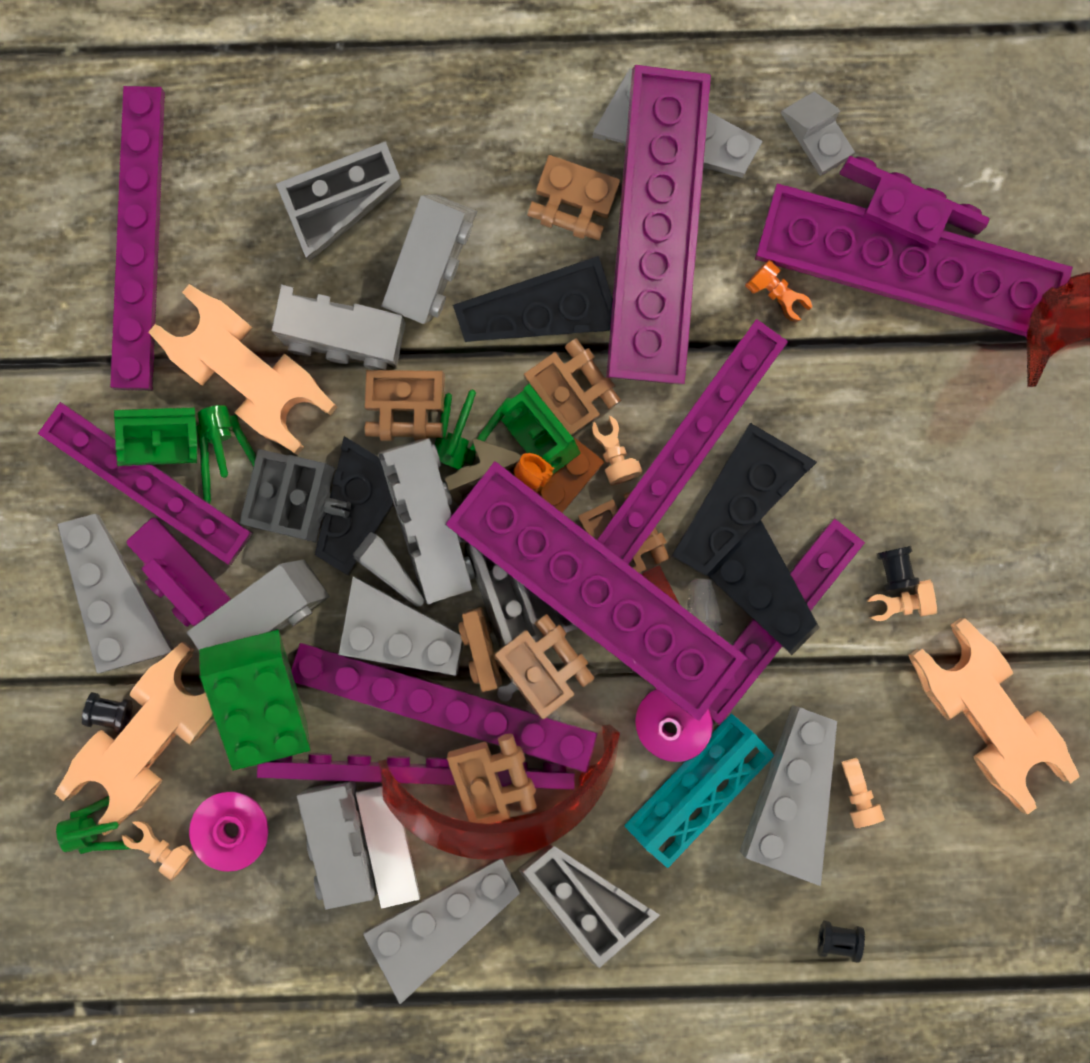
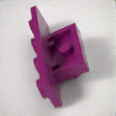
M849 156L839 172L840 175L875 190L863 217L932 248L937 245L946 223L973 235H978L987 227L990 221L989 217L982 215V211L979 208L970 204H958L946 199L947 196L940 190L934 188L924 189L911 183V179L904 174L898 172L888 173L877 168V165L872 160L858 156L855 158Z
M153 517L148 520L127 540V545L145 564L141 570L149 577L145 580L146 585L158 597L162 598L165 595L175 606L171 609L172 613L186 627L190 624L196 626L231 600L227 593L157 518Z

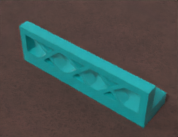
M731 713L712 733L705 749L696 757L685 761L624 826L649 853L669 868L775 755L753 731ZM756 747L759 750L756 756L749 763L743 764L744 758ZM729 779L728 785L722 791L716 792L717 786L723 780ZM702 807V812L697 818L689 821L690 815L696 808ZM675 836V841L664 852L658 849L669 837Z

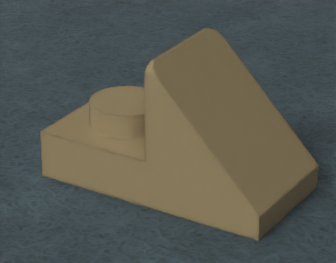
M472 439L480 463L474 466L463 467L455 474L445 478L449 492L458 506L462 504L494 461L515 476L514 468L520 460V454L478 439Z

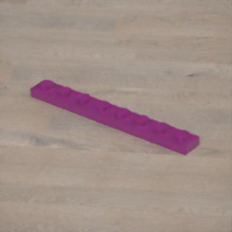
M123 86L110 388L114 390L153 391L155 339L148 332L156 322L165 91L162 87Z
M758 319L754 321L597 541L624 562L630 563L788 343L786 339Z
M305 643L299 644L291 670L296 683L499 745L498 738L502 735L513 734L516 746H520L523 753L583 772L588 771L598 736L597 732L548 717L540 719L535 713L348 656L338 655V653Z
M309 753L308 760L293 759V756L257 765V778L456 785L447 758L439 757L426 758V764H410V757L387 756V762L383 763L371 762L370 755H348L347 761H332V754ZM523 762L527 778L533 780L535 788L574 789L575 772L573 769H567V766L554 762H543V768H527L528 762ZM508 769L497 772L502 787L512 784Z

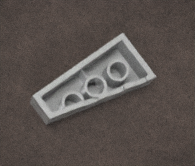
M421 439L378 452L425 602L430 604L472 590L470 580L475 579L474 569L469 556L463 558L459 544L464 539L445 525L452 517L449 505L453 503L446 482L442 483L438 467H441L435 445H431L430 439Z
M792 705L740 848L742 855L749 860L821 886L837 721Z

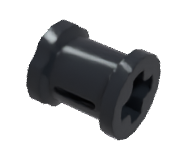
M911 546L876 553L877 558L883 562L887 577V583L884 585L885 591L920 584L919 578L914 577L909 555L912 552Z
M91 692L83 710L82 724L86 727H92L94 724L113 728L117 734H120L130 722L133 708L132 700L124 699L122 702L101 698L98 693Z
M823 920L818 934V955L826 957L828 954L850 957L851 961L855 963L861 961L865 946L864 928L856 926L854 929L832 926L830 921Z

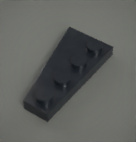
M596 256L454 304L453 308L464 341L475 342L610 331L613 298L600 258Z
M748 424L671 557L706 576L817 461L754 424Z

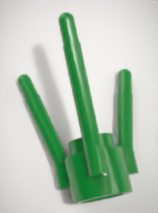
M473 389L468 392L453 434L450 432L447 434L452 394L447 393L445 395L444 412L441 413L440 423H443L444 428L443 438H437L434 443L440 462L458 470L463 468L465 462L472 465L477 453L474 444L467 448L469 440L461 437L476 396V391ZM510 397L504 400L476 439L485 442L504 416L500 410L511 400Z
M226 405L210 406L197 413L200 425L196 426L200 444L203 499L208 503L211 502L208 442L213 443L222 478L228 476L222 441L231 438L230 431H233L253 467L256 460V454L240 427L238 416H230Z
M109 795L84 809L70 812V819L57 824V840L63 852L67 853L78 850L80 854L92 851L131 849L123 841L93 842L97 840L98 834L115 830L119 827L116 821L96 825L93 818H87V816L109 805Z

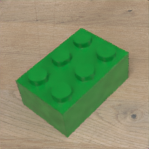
M279 629L199 649L200 678L232 771L311 751L306 717Z

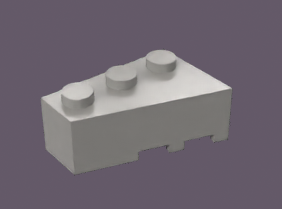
M385 141L276 183L304 255L310 262L401 185V180Z
M437 194L421 195L381 307L422 324L431 321L433 317L438 318L446 301V296L442 294L448 281L452 282L460 262L458 260L463 245L467 243L470 237L473 221L478 211Z
M281 284L272 332L285 346H288V352L310 356L311 351L325 353V359L333 362L348 364L350 358L364 361L363 366L366 368L386 370L387 366L397 368L406 323L402 315L356 303L353 306L330 302V297L318 294L316 299L294 295L293 287Z
M468 542L464 545L467 556L471 560L475 579L500 649L525 630L529 632L535 642L538 641L543 634L534 623L545 614L550 617L556 626L560 624L566 633L578 629V627Z
M304 559L281 563L187 631V634L199 650L278 629L281 631L290 624L295 626L312 614L311 610L330 598V596Z
M356 577L352 578L338 655L458 675L464 645L460 633Z
M337 781L312 786L297 795L300 814L307 835L308 855L314 863L317 874L314 877L315 892L318 900L323 899L325 910L371 901L377 894L356 797L357 788L355 781Z
M552 845L544 847L518 869L589 961L598 968L604 965L660 916Z

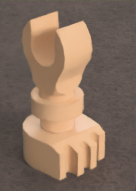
M609 416L610 425L613 429L612 433L606 436L600 434L595 421L593 422L592 433L594 439L606 451L603 454L605 462H610L611 466L605 469L610 485H618L639 477L643 471L639 461H636V459L629 458L625 460L624 457L627 455L625 447H620L618 441V422L612 416Z
M931 580L920 581V584L915 586V594L912 595L906 591L900 592V597L891 598L883 594L871 596L866 602L881 600L885 603L886 610L882 615H875L869 618L875 621H884L894 613L903 612L904 615H910L916 609H918L921 617L937 614L933 583Z
M858 758L841 762L852 793L849 796L850 802L855 804L857 810L850 812L854 828H862L884 821L885 818L881 805H872L870 799H873L874 796L872 790L867 791Z
M143 821L132 822L143 831L144 837L142 841L137 843L127 835H122L123 843L131 849H139L150 854L148 859L153 863L158 861L162 863L158 871L172 881L184 868L194 854V851L186 845L171 851L169 849L170 844L164 839L159 842L148 823Z

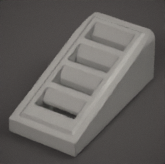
M370 532L354 552L353 558L412 604L421 607L425 599L422 597L419 589L384 541L378 535Z

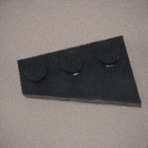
M344 436L338 467L335 470L332 482L333 487L330 498L350 502L351 510L336 507L337 509L350 512L347 518L326 513L323 518L315 555L350 576L358 563L353 558L354 552L370 532L377 533L394 504L379 457Z
M761 520L707 574L709 579L791 655L820 628Z

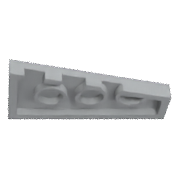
M629 68L593 131L592 138L603 141L609 139L624 143L623 146L626 147L632 76L631 68ZM708 111L703 168L743 178L760 148L762 140Z
M91 514L58 524L97 674L169 654L174 647L170 640H167L159 626L160 622L146 603L140 592L141 588L122 560L123 556L100 515Z
M502 856L363 933L399 1004L405 1001L520 894V889Z

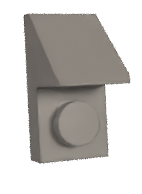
M812 92L783 109L781 115L818 174L822 176L844 163L849 156L853 157L855 151L835 121L840 113L838 107L817 93Z

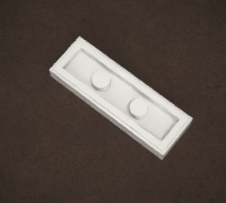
M395 783L357 791V802L381 909L420 900V892Z

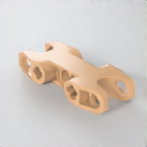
M189 284L182 293L198 308L200 321L196 330L188 336L177 337L155 324L148 333L160 344L169 359L200 385L203 386L214 372L219 374L246 397V400L235 411V414L265 438L279 443L298 455L304 446L287 428L286 419L290 409L296 404L307 402L316 405L331 416L338 407L324 394L315 379L286 354L271 368L249 350L241 341L252 327L221 300L210 297Z
M959 618L951 624V628L960 643L962 655L959 662L953 668L948 670L942 669L923 649H916L908 656L917 672L924 692L938 711L947 720L952 719L962 711L987 745V747L973 757L990 784L1001 791L1018 810L1029 814L1037 808L1033 797L1026 787V776L1033 765L1045 762L1057 777L1063 782L1068 781L1070 784L1080 777L1069 755L1065 741L1046 716L1040 711H1035L1024 719L1000 686V683L1013 675V671L998 648L987 640L967 619Z
M181 642L167 656L146 671L129 694L130 697L143 707L115 740L103 730H100L84 745L72 760L64 779L55 792L57 797L62 801L70 800L89 781H95L103 785L108 791L110 800L109 807L99 820L98 825L114 821L120 825L132 813L142 808L162 782V779L149 769L176 735L187 744L192 745L215 720L206 693L193 695L184 688L181 681L182 670L192 657L195 649L186 642ZM113 830L107 831V832L102 833V834H103V835L110 834Z

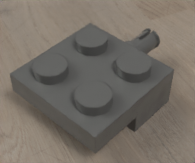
M258 449L239 524L316 543L321 521L326 513L347 518L350 512L337 509L336 507L351 510V503L330 498V486L335 467L314 460Z

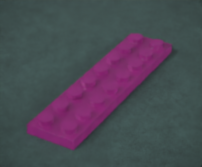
M635 65L632 68L606 378L676 385L685 384L711 74Z
M776 184L755 260L765 263L771 260L779 267L1049 343L1054 340L1073 267L944 230L937 245L932 248L863 217L867 208L782 184Z
M496 461L493 462L445 524L698 721L747 658Z

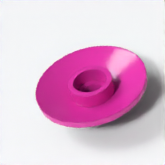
M656 688L645 696L637 709L635 725L639 739L649 752L660 759L671 762L690 760L699 755L710 741L713 731V720L709 708L698 721ZM665 723H674L677 727V732L669 733L665 729Z
M222 792L203 801L194 812L189 827L191 846L197 857L207 866L225 872L241 870L255 862L264 851L269 835L268 821L261 806L251 797L239 792ZM228 823H235L238 826L237 836L232 837L226 833V825Z

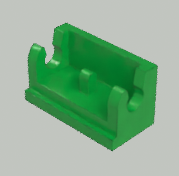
M528 384L523 388L522 392L509 400L501 408L500 411L505 416L501 421L524 451L542 457L554 468L552 472L554 474L580 455L581 452L571 434L532 386Z
M195 408L114 410L117 466L197 463Z

